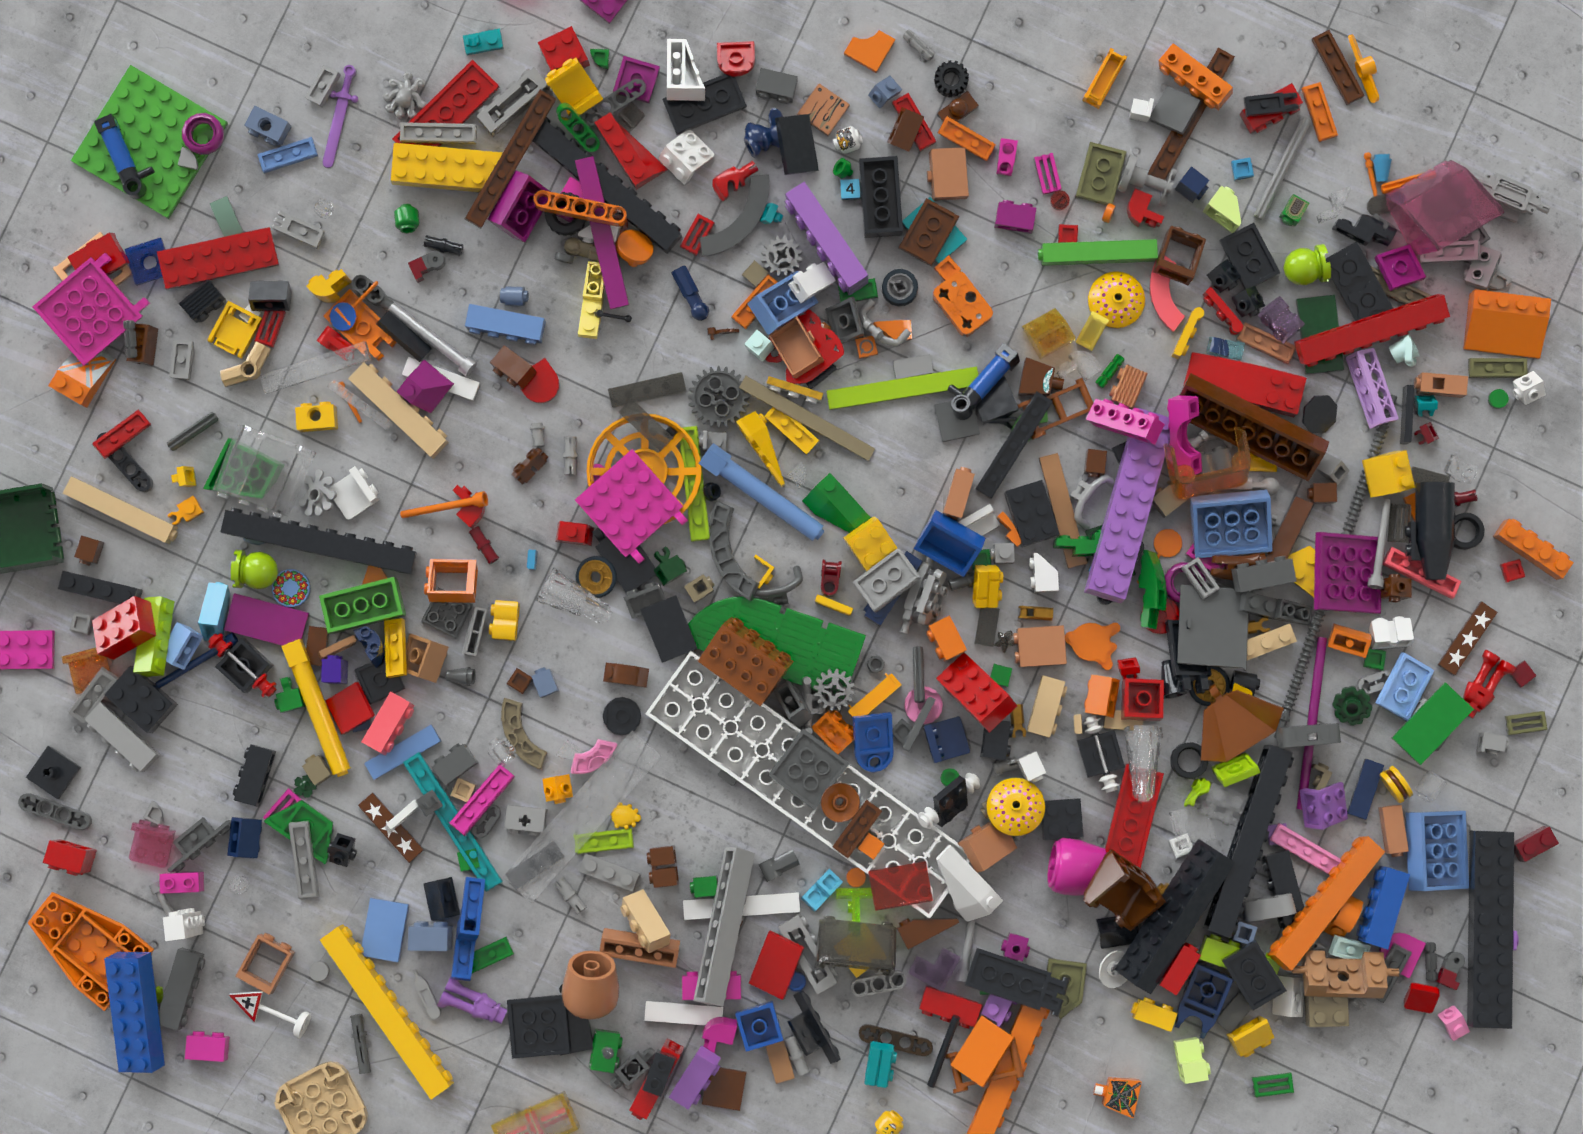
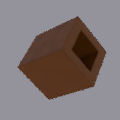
M1088 449L1086 451L1084 474H1088L1090 478H1100V476H1103L1105 474L1107 451Z
M1313 483L1307 489V498L1314 504H1334L1337 502V483Z
M81 535L74 557L80 559L79 563L88 566L91 565V562L98 564L104 542Z

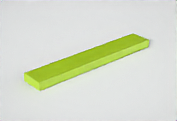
M697 426L682 427L692 438L701 459ZM683 438L680 441V449L684 468L696 467L693 452L687 441ZM703 472L698 493L692 504L687 508L691 542L709 540L710 537L706 498L703 493ZM684 475L686 501L693 490L696 475Z

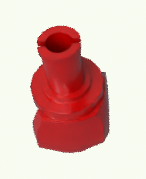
M750 161L740 169H736L734 166L730 167L712 180L713 190L721 201L724 202L729 197L728 182L733 183L734 191L737 192L739 185L741 187L745 186V179L758 172L757 166L753 167L755 165L753 161Z

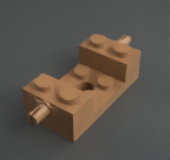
M1308 950L1302 957V966H1295L1292 970V974H1303L1305 996L1384 998L1388 988L1387 976L1399 977V968H1387L1384 961V952H1364L1361 959L1326 958L1325 951ZM1338 975H1345L1348 980L1341 981Z

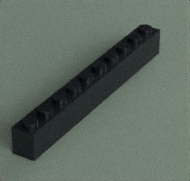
M546 117L532 142L579 180L575 160L593 155L587 150L583 152L579 148L580 145L571 138L569 140L564 136L566 133L558 126L554 128L550 124L551 120ZM596 163L605 203L623 207L627 213V221L668 254L682 238L681 229L673 222L669 224L665 220L666 216L659 210L655 212L651 209L652 205L646 199H639L636 196L638 193L630 186L626 188L622 184L623 180L615 174L612 176L608 173L609 169L603 163Z
M232 507L231 511L225 510L220 531L222 534L412 575L417 554L416 551H413V547L402 545L401 548L394 547V543L383 541L382 544L375 543V539L364 537V540L356 538L357 535L346 532L345 536L337 534V530L326 528V532L320 531L318 526L307 524V527L299 526L300 522L292 520L284 523L280 522L281 518L269 516V519L261 518L262 514L250 512V515L243 514V510Z

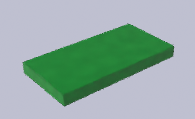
M1444 682L1391 739L1414 761L1421 765L1474 709Z

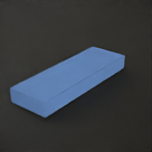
M312 137L258 154L264 173L318 156Z

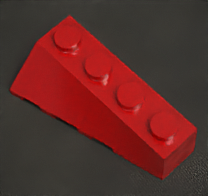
M611 112L594 122L598 132L636 190L668 170L614 119Z

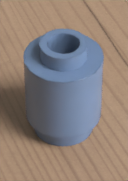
M506 286L500 290V302L507 306H524L525 302L529 300V293L525 291V287Z

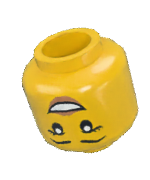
M894 1110L884 1111L875 1122L876 1134H899L904 1127L903 1118Z

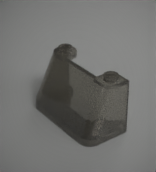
M824 916V919H820L818 924L814 968L824 969L825 966H830L831 964V968L837 966L873 970L875 973H878L880 970L882 975L892 976L896 966L897 928L890 922L872 924L835 920L834 916Z

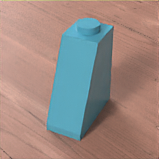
M221 582L208 583L198 621L204 641H208L214 634L219 635L222 633L224 635L225 633L224 627L227 619L230 591L228 585Z

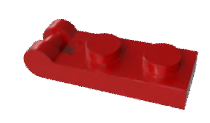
M1212 287L1207 289L1203 293L1205 303L1217 311L1216 315L1222 322L1225 321L1228 324L1230 334L1238 335L1243 330L1242 322Z

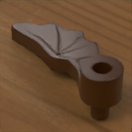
M716 327L707 328L711 340H714V335L739 333V329L734 328L716 330Z

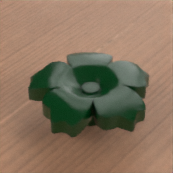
M308 775L302 776V778L297 777L294 780V785L299 786L294 789L295 794L304 795L305 798H309L313 794L312 790L317 789V785L312 783Z

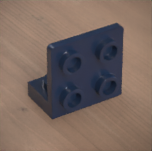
M960 716L923 726L933 763L970 753Z

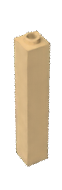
M72 476L63 491V494L167 544H170L171 541L173 542L178 535L177 526Z

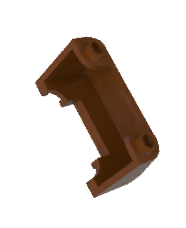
M1112 849L1104 855L1084 891L1085 897L1083 898L1090 908H1097L1102 905L1113 912L1116 916V923L1121 928L1125 927L1130 931L1166 903L1152 878L1144 870Z

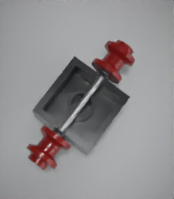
M222 633L219 635L214 634L208 640L210 643L208 648H215L218 651L217 656L219 658L224 656L215 667L243 693H249L252 688L254 690L259 688L262 691L261 696L263 698L266 696L271 697L277 690L275 688L277 683L267 681L268 675L266 673L274 664L246 639L241 638L233 646L232 642L226 643L223 640L224 635Z

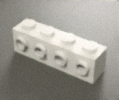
M194 908L169 912V916L163 917L165 941L186 939L203 934V926H205L204 915H201V911H195Z

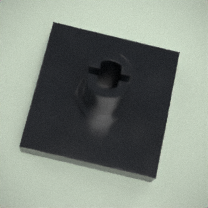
M47 746L26 778L54 798L60 799L81 767L53 747Z

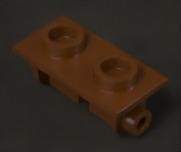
M538 447L531 449L526 455L527 458L513 468L514 472L511 475L515 478L519 476L517 480L522 485L525 482L527 483L536 474L531 468L534 466L539 471L549 458L544 452L540 454L542 450Z

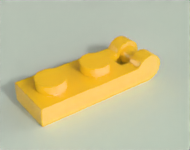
M1196 307L1191 312L1171 357L1179 359L1181 355L1185 356L1189 348L1186 345L1188 339H1193L1197 330L1194 326L1204 316V310L1201 307Z

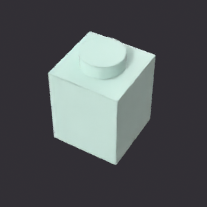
M758 330L745 343L748 351L762 362L775 348L772 342Z

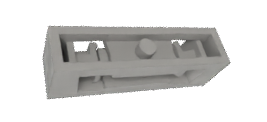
M534 67L531 70L527 69L522 73L521 78L517 82L513 81L507 86V90L503 94H497L490 105L483 106L478 111L477 118L494 137L530 107L540 89L547 92L550 90V86L547 85L545 79ZM525 87L526 91L529 94H524L519 100H517L512 106H510L505 112H503L505 115L502 117L499 111H501L511 101H513L517 96H519L523 92L522 89Z
M798 914L778 926L783 936L791 941L793 940L788 932L791 931L795 940L802 937L798 931V928H801L805 935L804 940L816 961L826 971L827 974L825 976L821 968L814 971L819 980L816 982L811 973L812 968L802 953L799 964L817 995L838 983L836 980L839 977L834 967L829 968L826 963L829 959L824 950L820 951L817 944L819 941L814 933L810 935L807 930L809 924L804 916L800 918Z

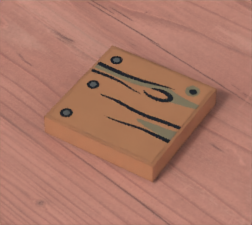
M818 84L797 115L809 114L811 125L829 136L850 104L821 84Z

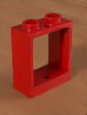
M1185 942L1158 985L1177 996L1201 957L1197 953L1198 949Z

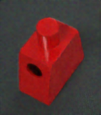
M559 521L555 542L592 546L594 527L588 524Z

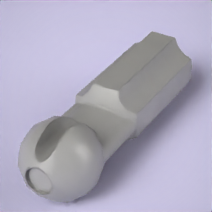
M1222 476L1220 488L1221 493L1267 489L1269 495L1272 496L1278 492L1279 483L1271 477L1265 478L1262 482H1254L1251 477Z

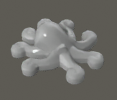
M405 72L403 75L405 83L397 79L389 80L388 85L391 88L398 86V89L393 90L391 93H384L383 99L386 102H390L396 97L391 104L385 106V110L393 113L398 106L395 115L397 118H403L405 116V108H408L407 115L412 119L416 115L414 101H416L419 109H423L427 105L417 93L419 87L425 86V81L419 78L411 85L410 80L413 78V74Z
M320 469L315 471V481L309 475L304 478V483L309 485V490L304 495V498L299 500L300 506L306 507L308 505L305 514L310 517L314 513L322 516L324 510L330 511L333 508L330 500H334L337 497L335 491H331L326 487L327 484L331 486L334 484V478L328 476L323 479L324 472Z

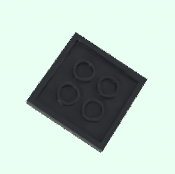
M562 994L507 1000L512 1059L571 1053L567 1009L564 1006Z

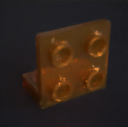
M96 648L61 656L63 664L69 665L76 694H81L101 667L110 671L108 658L98 655Z

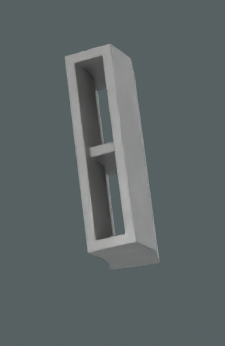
M473 607L462 651L463 654L476 656L487 609ZM477 610L482 611L478 631L473 630ZM472 633H477L473 652H467Z

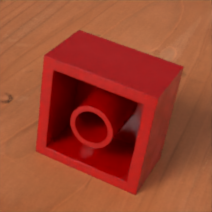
M572 26L538 42L539 48L551 71L560 69L565 61L575 58L578 59L583 68L590 66L589 60Z
M1125 678L1122 681L1121 720L1161 721L1163 719L1164 680Z
M62 839L49 840L43 863L48 864V868L53 870L66 869L67 874L74 876L83 875L84 873L91 872L97 850Z

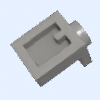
M703 431V435L699 437V447H703V452H707L714 443L726 452L727 433Z

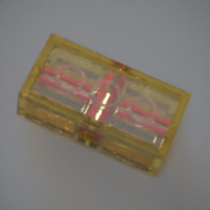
M562 1091L493 1122L491 1128L494 1134H569L578 1130L580 1125L566 1092Z

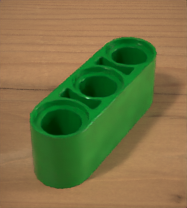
M561 103L556 109L559 121L588 152L598 150L600 141L597 134L570 104ZM564 110L570 111V115L567 117H562L561 113ZM576 124L583 125L580 131L573 130ZM594 138V144L587 145V139Z

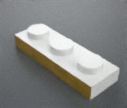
M768 376L766 385L774 392L780 393L782 390L788 392L787 395L798 399L801 396L806 398V402L812 404L821 403L823 393Z

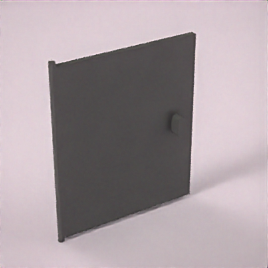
M1180 585L1178 664L1243 668L1244 671L1247 670L1248 612L1239 610L1242 592H1235V589L1220 588L1217 592L1203 600L1193 585Z

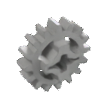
M784 235L782 240H780L779 236H776V241L769 239L770 245L764 244L766 251H762L761 254L766 257L762 258V263L767 262L764 268L765 270L770 268L771 275L777 272V277H780L781 273H784V276L787 277V272L794 273V267L800 268L797 262H802V258L798 257L802 254V250H797L799 244L794 245L793 238L787 241L786 235ZM791 249L793 250V252H794V254H795V258H794V259H793V257H791L790 254H789L790 251H791ZM785 253L786 259L782 258L779 260L778 254L782 255ZM769 254L774 257L773 264L769 260ZM784 265H787V266H788V267H786V268H780V266H784Z
M836 668L835 673L828 669L827 675L822 672V679H816L819 685H814L813 687L818 690V692L814 693V696L820 697L817 701L818 703L824 702L823 708L829 705L831 711H833L834 706L841 710L842 704L847 707V700H853L850 694H855L856 692L851 689V687L855 686V683L849 682L852 678L851 676L845 677L846 671L840 674L838 668ZM832 677V682L823 684L826 679ZM840 679L846 683L847 687L839 682ZM833 685H837L836 688L840 689L836 694H833V691L829 689ZM823 693H826L830 697V699L827 700L823 696ZM840 695H846L843 700L837 702V698Z

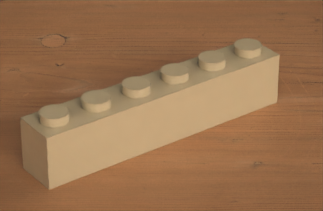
M363 363L348 379L434 459L449 443L445 439L447 435L440 428L436 431L432 427L434 423L426 415L421 417L418 414L420 409L415 405H409L404 400L405 398L398 394L397 391L395 392L391 388L393 384L385 376L381 379L377 375L379 371L372 364L368 366Z

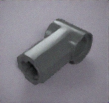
M789 850L776 858H770L758 865L766 882L781 876L783 872L800 865L794 851Z

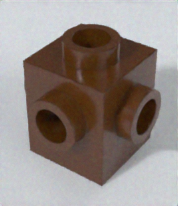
M1389 574L1388 578L1383 579V589H1380L1381 598L1389 599V602L1393 603L1412 598V579L1401 578L1400 574Z

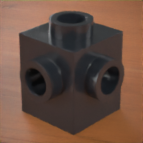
M1228 259L1206 275L1220 293L1226 289L1228 291L1232 290L1238 285L1236 281L1241 278L1237 268Z
M1256 286L1247 288L1231 297L1236 311L1240 314L1241 318L1248 315L1250 318L1260 313L1259 309L1265 307L1263 297L1258 292Z
M337 833L327 850V853L330 854L329 862L348 867L350 860L354 861L357 850L354 849L356 838Z

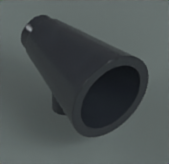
M1171 660L1161 662V680H1164V699L1185 695L1178 692V680H1175V677H1173Z

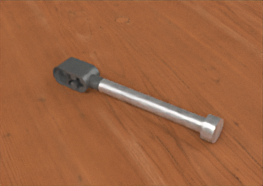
M361 274L356 275L352 280L353 288L361 296L374 283ZM363 280L366 281L365 288L358 289V283ZM378 285L372 291L381 296L379 299L375 298L371 293L365 297L373 305L381 306L386 311L394 314L408 328L459 366L458 371L466 377L476 367L478 361L471 356L466 358L389 299Z

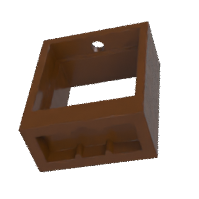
M1170 226L1165 234L1153 272L1189 285L1194 279L1206 239L1202 238L1199 234L1184 231L1181 227ZM1170 239L1195 249L1189 269L1164 260Z

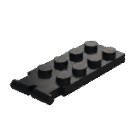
M977 948L965 986L1038 1011L1042 1007L1051 1010V1015L1058 1017L1064 1000L1056 997L1057 994L1065 996L1070 979L1062 977V980L1051 977V972Z

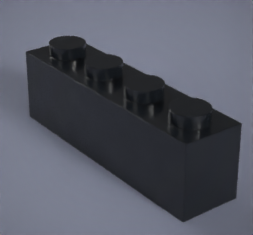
M62 571L58 586L59 590L118 604L125 602L133 596L141 598L143 591L142 589L67 571Z
M1289 850L1263 855L1264 860L1261 863L1264 872L1268 873L1267 885L1269 890L1273 891L1274 896L1292 893L1296 912L1302 911L1304 904ZM1297 913L1277 917L1280 929L1283 928L1284 930L1287 926L1291 925Z

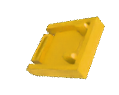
M228 301L207 341L212 343L216 337L215 346L233 355H236L238 350H240L237 357L242 359L259 329L262 318ZM236 310L250 316L247 323L234 317Z

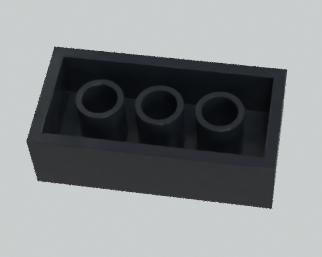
M898 157L859 158L864 238L902 236L903 223Z

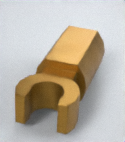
M1261 618L1258 622H1255V620L1248 621V634L1257 633V630L1260 632L1270 631V628L1265 629L1262 627V622L1269 619Z
M1017 704L1018 707L1010 713L1011 724H1014L1013 738H1016L1015 732L1017 730H1021L1022 736L1026 737V730L1022 727L1024 723L1023 704Z

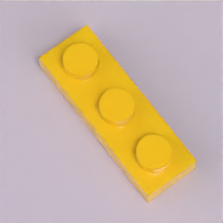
M773 407L764 416L806 455L819 442L801 423Z
M405 619L384 621L386 677L406 676Z

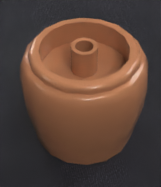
M583 951L575 954L569 960L562 985V1000L565 1008L573 1015L582 1019H599L608 1015L617 1006L619 998V981L614 960L609 955L599 951Z

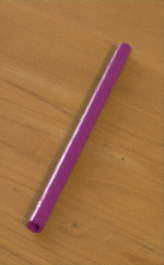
M1318 637L1307 725L1317 724L1328 639L1324 637ZM1314 745L1304 746L1296 809L1302 810L1300 790L1309 788Z

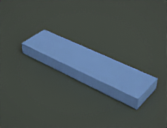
M429 725L396 744L386 756L379 754L364 764L373 780L403 764L405 760L416 753H422L438 744L441 740L433 725Z

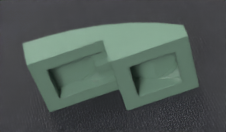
M228 196L210 203L224 237L243 233V229Z

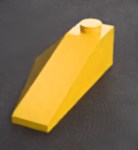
M754 411L736 421L737 427L782 488L785 484L767 426L765 425L767 420L762 413L758 415Z

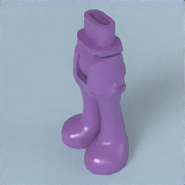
M451 976L437 1004L440 1008L451 1006L471 1014L474 1018L489 1020L491 1023L496 1021L501 1024L507 1012V1009L500 1007L501 1004H497L486 993L473 991L460 984L459 980L451 979ZM447 991L466 997L474 1001V1004H470L459 998H456Z

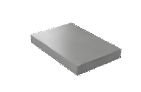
M898 547L854 580L853 583L876 613L922 578Z

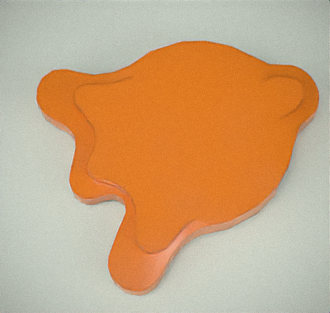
M1116 622L1107 626L1085 623L1074 631L1067 632L1065 634V642L1071 646L1079 658L1097 662L1103 669L1109 670L1113 666L1110 656L1117 649V645L1111 642L1110 638L1120 631V625Z

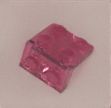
M140 819L139 822H133L131 830L135 831L129 859L165 868L168 864L176 831L170 830L168 825L158 824V826H153L147 820Z

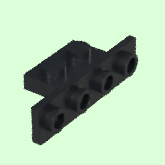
M804 991L794 994L793 996L802 1013L787 1022L804 1054L808 1056L822 1047L830 1064L841 1060L837 1047L830 1040L829 1032L823 1027L819 1014L814 1011L811 1005L810 997Z

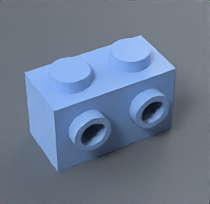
M177 622L170 633L166 661L175 667L185 670L203 636L191 627Z

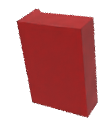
M110 232L97 240L94 239L88 242L85 247L68 256L74 270H76L90 257L96 261L104 253H107L112 260L104 265L102 269L108 276L130 264L115 233Z

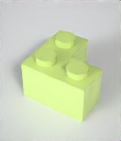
M1197 1037L1174 1040L1180 1080L1185 1084L1209 1080L1208 1075L1211 1074L1210 1065L1206 1063L1201 1054L1204 1053L1203 1042L1199 1041Z

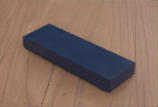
M1364 759L1347 814L1364 820L1367 819L1380 780L1379 774L1384 768L1383 764Z

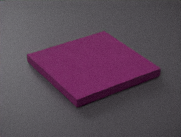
M1315 532L1314 610L1381 614L1380 589L1368 587V579L1371 578L1374 571L1378 537Z

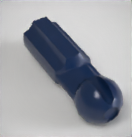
M684 265L675 269L671 274L683 297L691 307L692 317L698 321L705 320L710 312L709 307L703 303L698 293L699 290L687 267Z

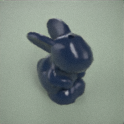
M771 108L768 115L770 128L751 122L745 127L744 143L753 158H757L762 149L767 151L771 144L780 148L775 118L783 117V115L777 108Z

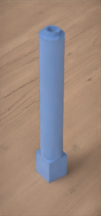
M714 443L710 446L698 464L715 476L721 475L810 540H819L824 533L822 529L824 525L732 461V456Z

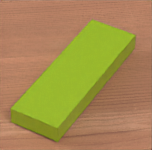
M632 828L574 835L576 854L634 848Z

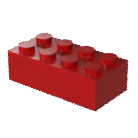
M965 652L936 678L943 688L989 733L1018 707L1010 695Z

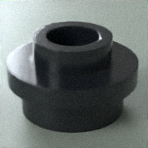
M709 482L705 484L703 493L705 498L712 502L720 497L721 489L718 484Z

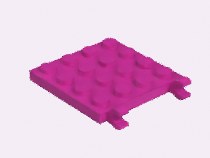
M104 253L96 261L90 257L32 306L83 366L126 331L123 328L124 321L133 320L136 323L143 317L140 311L150 304L143 297L133 305L103 271L102 267L112 260L107 253Z
M633 449L575 499L625 557L631 554L639 564L645 558L636 548L671 517L674 516L682 526L688 521L679 511L683 508V505Z

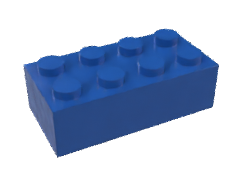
M1379 866V869L1375 870L1373 875L1375 882L1373 888L1371 887L1368 892L1367 898L1369 902L1362 912L1364 919L1362 925L1358 926L1356 932L1357 940L1388 950L1410 874Z

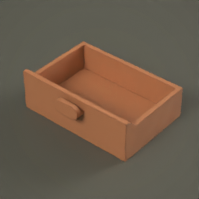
M965 148L931 149L929 152L930 171H927V182H931L933 201L967 199L969 193Z
M797 316L769 335L795 379L824 361L813 342L815 341L811 331H806Z
M990 821L982 827L980 825L975 826L970 830L972 834L958 842V845L963 848L973 869L977 873L985 871L1017 849L1012 836L997 830Z

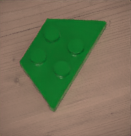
M300 800L264 820L266 824L289 840H291L289 832L290 822L309 821L314 857L323 864H326L328 859L327 850L331 841L334 822L305 801Z

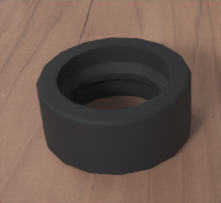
M1472 513L1455 515V525L1461 520H1468L1474 524L1476 535L1473 540L1467 543L1461 542L1455 537L1454 547L1462 550L1476 547L1484 537L1485 528L1483 522Z
M1194 742L1182 743L1172 751L1170 757L1171 767L1180 777L1185 779L1197 778L1206 771L1209 763L1208 761L1201 760L1200 766L1193 772H1186L1181 769L1178 764V757L1182 751L1186 749L1195 750L1201 759V745Z

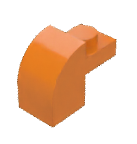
M1351 895L1324 929V932L1333 937L1334 935L1344 937L1347 932L1350 933L1361 914L1363 902Z

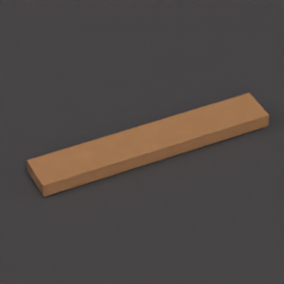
M1055 453L1039 457L1060 535L1071 536L1070 539H1078L1080 535L1059 455ZM1063 549L1068 569L1087 564L1085 556L1072 557V549Z

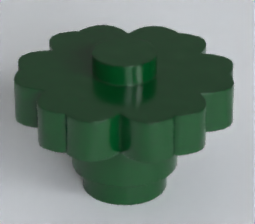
M1355 686L1342 688L1341 693L1335 694L1332 706L1336 709L1335 717L1339 718V721L1342 723L1348 721L1351 726L1362 724L1363 718L1370 717L1372 711V704L1369 703L1370 695L1364 689L1357 690Z

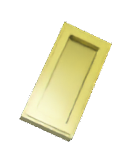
M1092 311L1076 343L1092 351L1109 320Z

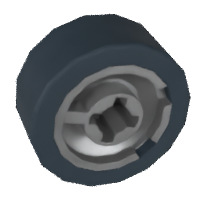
M894 269L885 276L882 284V294L887 302L900 307L908 305L915 299L918 291V282L914 274L905 269ZM902 285L904 289L897 291L896 286Z

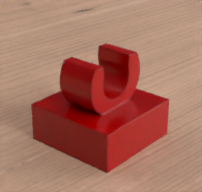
M1136 657L1117 660L1118 669L1123 680L1130 674L1133 675V678L1137 679V673H1140V666Z

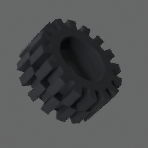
M951 60L948 63L943 62L941 66L939 65L934 77L935 87L938 88L937 91L939 93L942 92L943 96L949 95L948 97L951 98L953 95L957 97L958 94H962L966 90L969 81L967 68H964L962 63L958 64V61L951 62ZM949 72H953L958 75L959 81L956 85L950 86L945 83L944 76Z

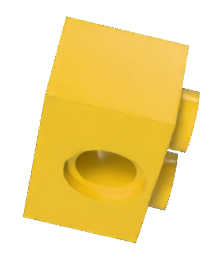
M320 402V405L312 406V403L300 404L301 407H295L297 431L312 432L338 429L337 407L331 404V402ZM315 412L321 413L318 421H313L312 419Z

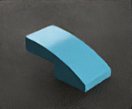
M828 869L801 899L815 912L843 881Z

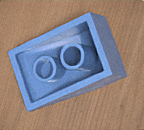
M798 271L759 293L747 303L768 335L819 303L815 296L800 304L788 286L789 283L794 281L792 276L798 273Z

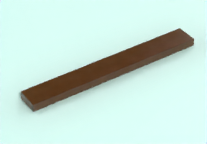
M1218 47L1207 68L1220 78H1223L1235 56ZM1197 98L1201 100V104L1185 133L1182 135L1171 130L1149 169V175L1163 180L1167 178L1207 107L1202 98Z
M541 89L539 90L467 213L466 221L480 229L483 227L555 103L556 99Z

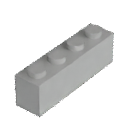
M100 702L84 719L88 722L87 727L94 733L98 732L102 735L101 740L108 746L112 745L116 749L115 753L122 759L126 758L130 762L129 766L136 772H145L161 755L106 703Z

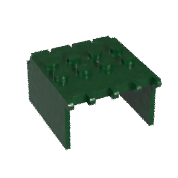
M40 483L0 490V574L64 563L63 546L55 545L62 543L60 527L53 528V525L59 524L57 508L50 509V506L56 505L53 487Z

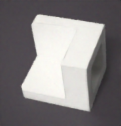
M1134 98L1129 118L1148 122L1154 99L1150 98L1148 102Z

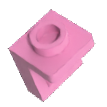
M1451 1006L1438 1014L1439 1019L1444 1023L1449 1037L1453 1041L1470 1032L1464 1016L1455 1006Z

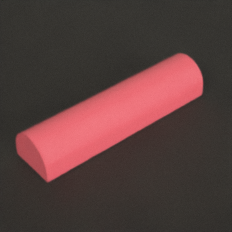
M1394 547L1389 549L1383 560L1382 565L1450 599L1455 598L1461 584L1460 580L1448 574L1446 580H1426L1421 561H1408L1405 553Z

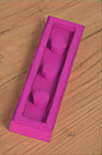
M499 764L449 824L465 836L515 776Z

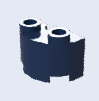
M367 626L354 629L353 631L358 640L366 648L367 656L377 668L383 662L382 659L385 655L384 642L374 630Z

